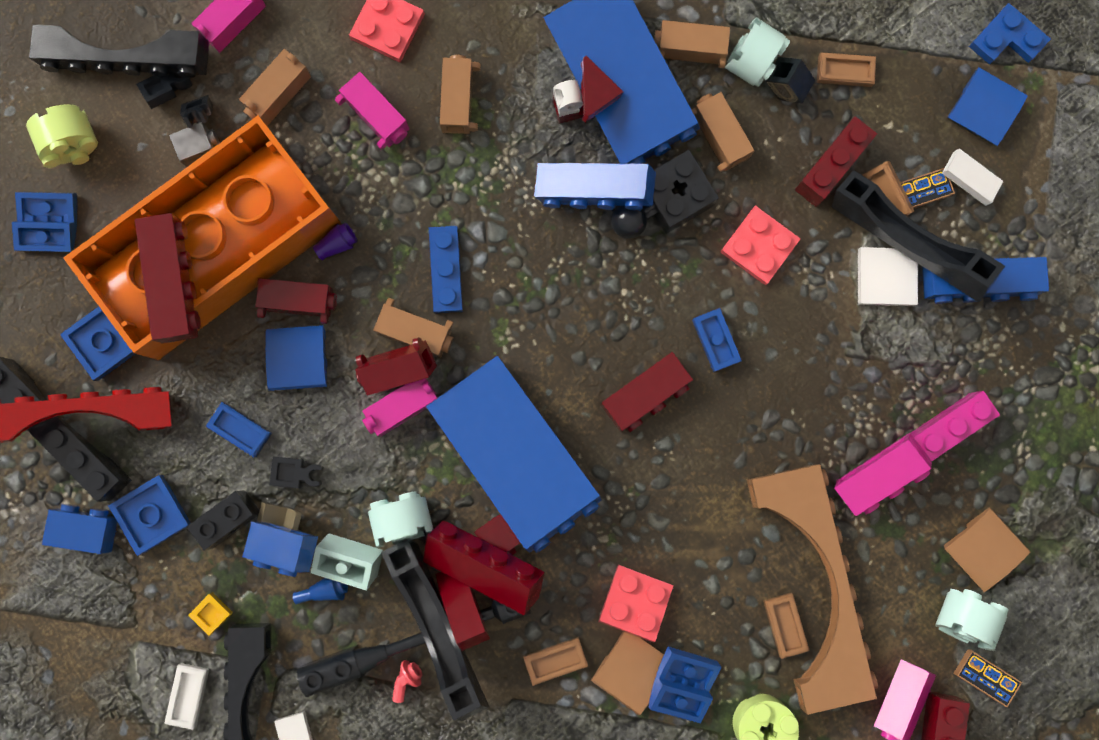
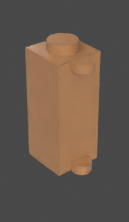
M662 20L660 30H655L654 41L664 59L719 64V68H725L730 27Z
M283 49L239 98L245 107L243 110L244 114L251 120L259 115L268 126L311 78L306 66L292 53Z
M452 55L450 58H443L440 127L442 133L470 134V131H478V124L471 122L473 71H480L481 64L472 62L471 59L463 55Z
M722 92L714 96L710 93L700 98L692 112L721 163L717 167L720 172L727 171L750 159L755 150Z
M392 298L387 299L373 331L405 345H411L413 339L420 337L422 341L426 340L432 355L440 358L443 352H449L454 338L450 336L453 326L452 321L447 320L445 326L397 309L393 307L395 300Z

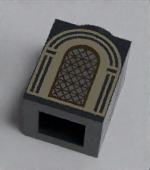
M778 57L775 62V69L765 81L780 101L802 104L815 82L814 77L802 59Z

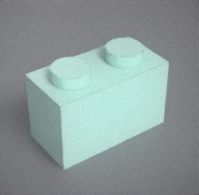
M328 533L316 546L311 573L367 591L378 576L382 559L381 552L383 550Z

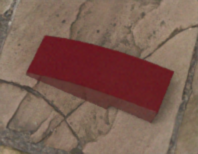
M443 572L435 574L456 644L461 651L489 640L490 637L473 589Z

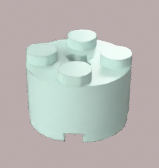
M756 17L748 27L750 29L749 34L742 35L732 51L725 69L752 86L756 85L759 87L764 79L767 80L776 67L773 64L774 60L778 55L781 56L784 53L790 40L784 34Z
M414 491L399 495L400 501L388 502L385 499L371 503V510L368 511L376 547H384V541L385 543L392 541L394 545L407 538L413 540L425 536L423 530L430 533L433 530L426 497H421L420 494Z
M950 589L935 626L939 627V630L960 641L969 643V641L977 643L979 641V648L995 651L1009 609L994 602L988 604L981 601L982 595L974 591L964 589L963 592Z

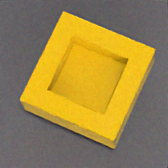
M212 592L188 616L210 636L233 612Z

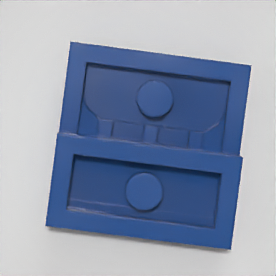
M978 67L961 92L963 94L947 118L998 146L1021 110L1028 95Z
M15 192L17 221L12 222L14 251L72 252L75 246L77 230V193Z
M323 325L266 329V375L269 391L327 387L326 331Z
M667 647L654 680L648 707L652 711L701 724L713 701L709 691L722 668L716 660Z

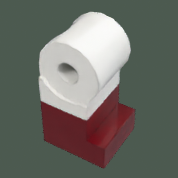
M568 80L554 86L553 103L559 124L583 118V101L578 81Z

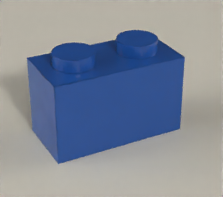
M61 504L59 509L48 510L42 545L96 554L112 552L117 521L115 517L108 516L109 511L90 509L89 513L79 511L80 506Z
M251 522L242 557L254 560L253 566L264 569H271V566L279 568V574L296 577L297 572L310 571L318 536L268 522Z

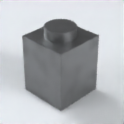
M202 122L193 125L192 128H185L169 135L179 161L186 167L220 143L214 130H209Z

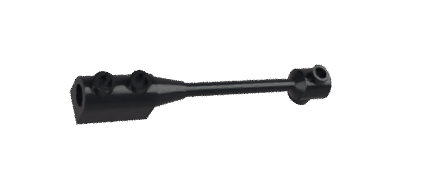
M493 599L492 605L482 609L481 613L484 622L496 618L505 624L531 614V609L525 615H522ZM418 633L389 645L359 648L357 644L299 667L297 669L299 686L305 697L313 696L361 678L370 670L390 659L391 656L426 644L422 633Z

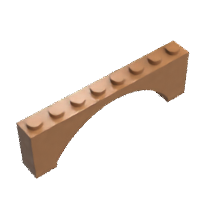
M820 464L809 465L746 479L753 508L768 509L788 520L799 529L818 552L829 578L832 609L825 640L811 666L801 678L793 679L800 709L809 715L877 699L875 689H878V683L874 672L870 671L868 664L871 654L867 643L863 642L861 635L864 625L860 614L856 613L854 601L857 600L854 586L849 584L847 572L850 571L847 557L842 555L840 544L843 542L839 527L835 526L833 515L836 514V509L832 498H828L826 486L829 485V480L825 469H821Z

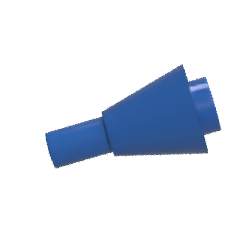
M324 578L309 589L293 593V601L295 604H300L310 600H344L345 593L348 592V585Z

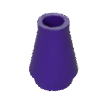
M347 223L336 224L313 246L316 255L323 261L327 257L352 249L353 244L357 243L358 240Z

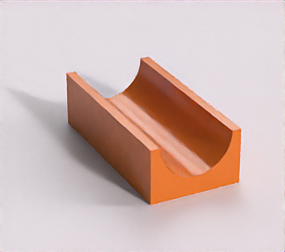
M257 115L63 259L132 352L160 360L185 340L162 344L153 341L151 338L135 219L172 213L181 221H184L188 232V238L184 240L185 248L190 253L192 260V269H189L190 281L194 282L196 288V299H193L194 310L200 316V329L258 287V279H269L320 241L336 224L341 225L342 223L289 156L275 135Z

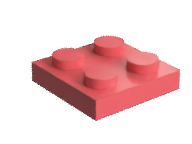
M366 0L349 37L351 40L401 63L425 15L424 10L404 0Z
M754 206L720 252L758 281L767 285L801 239L760 208Z
M618 565L598 622L650 642H655L673 585Z

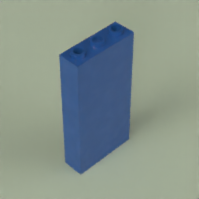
M572 0L543 17L580 88L582 81L581 62L583 57L587 56L624 91L621 98L595 116L620 164H645V159L654 154L656 157L665 154L671 149L670 145L681 140L683 143L697 135L696 131L700 129L699 123L633 0Z
M498 356L426 406L520 543L529 553L533 550L536 553L542 551L551 543L549 539L558 532L560 535L565 534L575 526L574 520L581 515L588 517L600 507L598 503L602 499Z

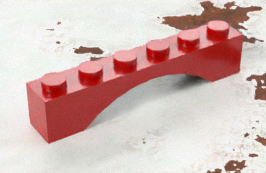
M162 387L144 388L143 393L131 394L130 389L113 390L112 396H99V392L80 393V398L67 399V394L48 395V400L35 401L33 396L14 398L15 403L1 404L0 399V443L13 442L23 432L42 421L72 413H95L111 416L130 424L139 431L171 428L169 391L162 392Z

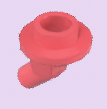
M408 660L401 662L400 674L396 678L394 685L393 702H404L406 685L413 687L421 685L422 671L415 662Z

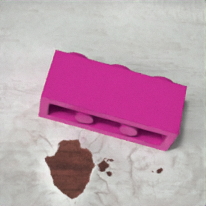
M984 391L972 392L911 432V435L931 461H933L1000 416V414Z
M909 433L838 479L834 489L855 516L862 512L867 515L880 506L879 502L884 498L889 497L893 499L905 490L903 486L911 481L918 483L930 474L929 470L931 469L932 461L911 433Z

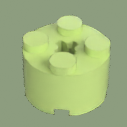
M71 104L56 105L46 108L48 114L40 118L37 113L29 118L26 124L27 130L38 157L46 168H53L70 162L74 165L84 164L90 159L88 155L98 146V141L84 110L80 111L79 106Z
M758 694L745 699L734 712L732 723L737 740H798V721L780 700L771 695ZM768 725H770V728L768 730H764L763 732L760 730L762 726L767 727Z

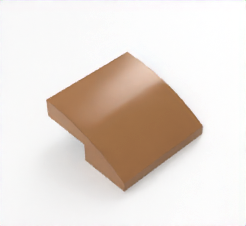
M990 507L967 523L965 530L944 544L945 550L984 593L1008 575L1030 553V550Z
M623 631L609 655L605 656L591 681L633 712L641 715L649 704L654 680L664 654L640 637Z

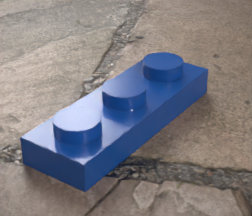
M430 227L434 313L463 312L458 227Z

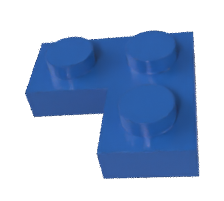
M1008 3L969 47L989 65L1007 46L1029 63L1051 38Z

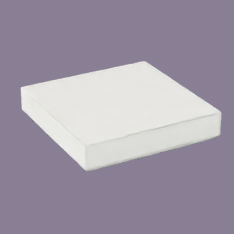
M860 247L858 249V305H918V263L895 248Z

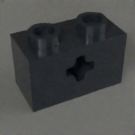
M245 490L234 491L188 525L187 528L205 551L217 547L258 516L260 510Z

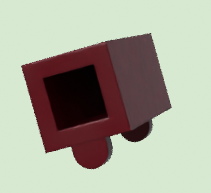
M258 279L255 305L258 308V318H265L266 312L321 316L320 322L327 324L329 317H331V310L336 308L337 295L333 293V289L329 285Z
M418 337L412 340L411 345L368 358L363 354L356 356L358 367L355 371L358 383L364 388L367 395L429 378L437 364L426 340L422 341Z

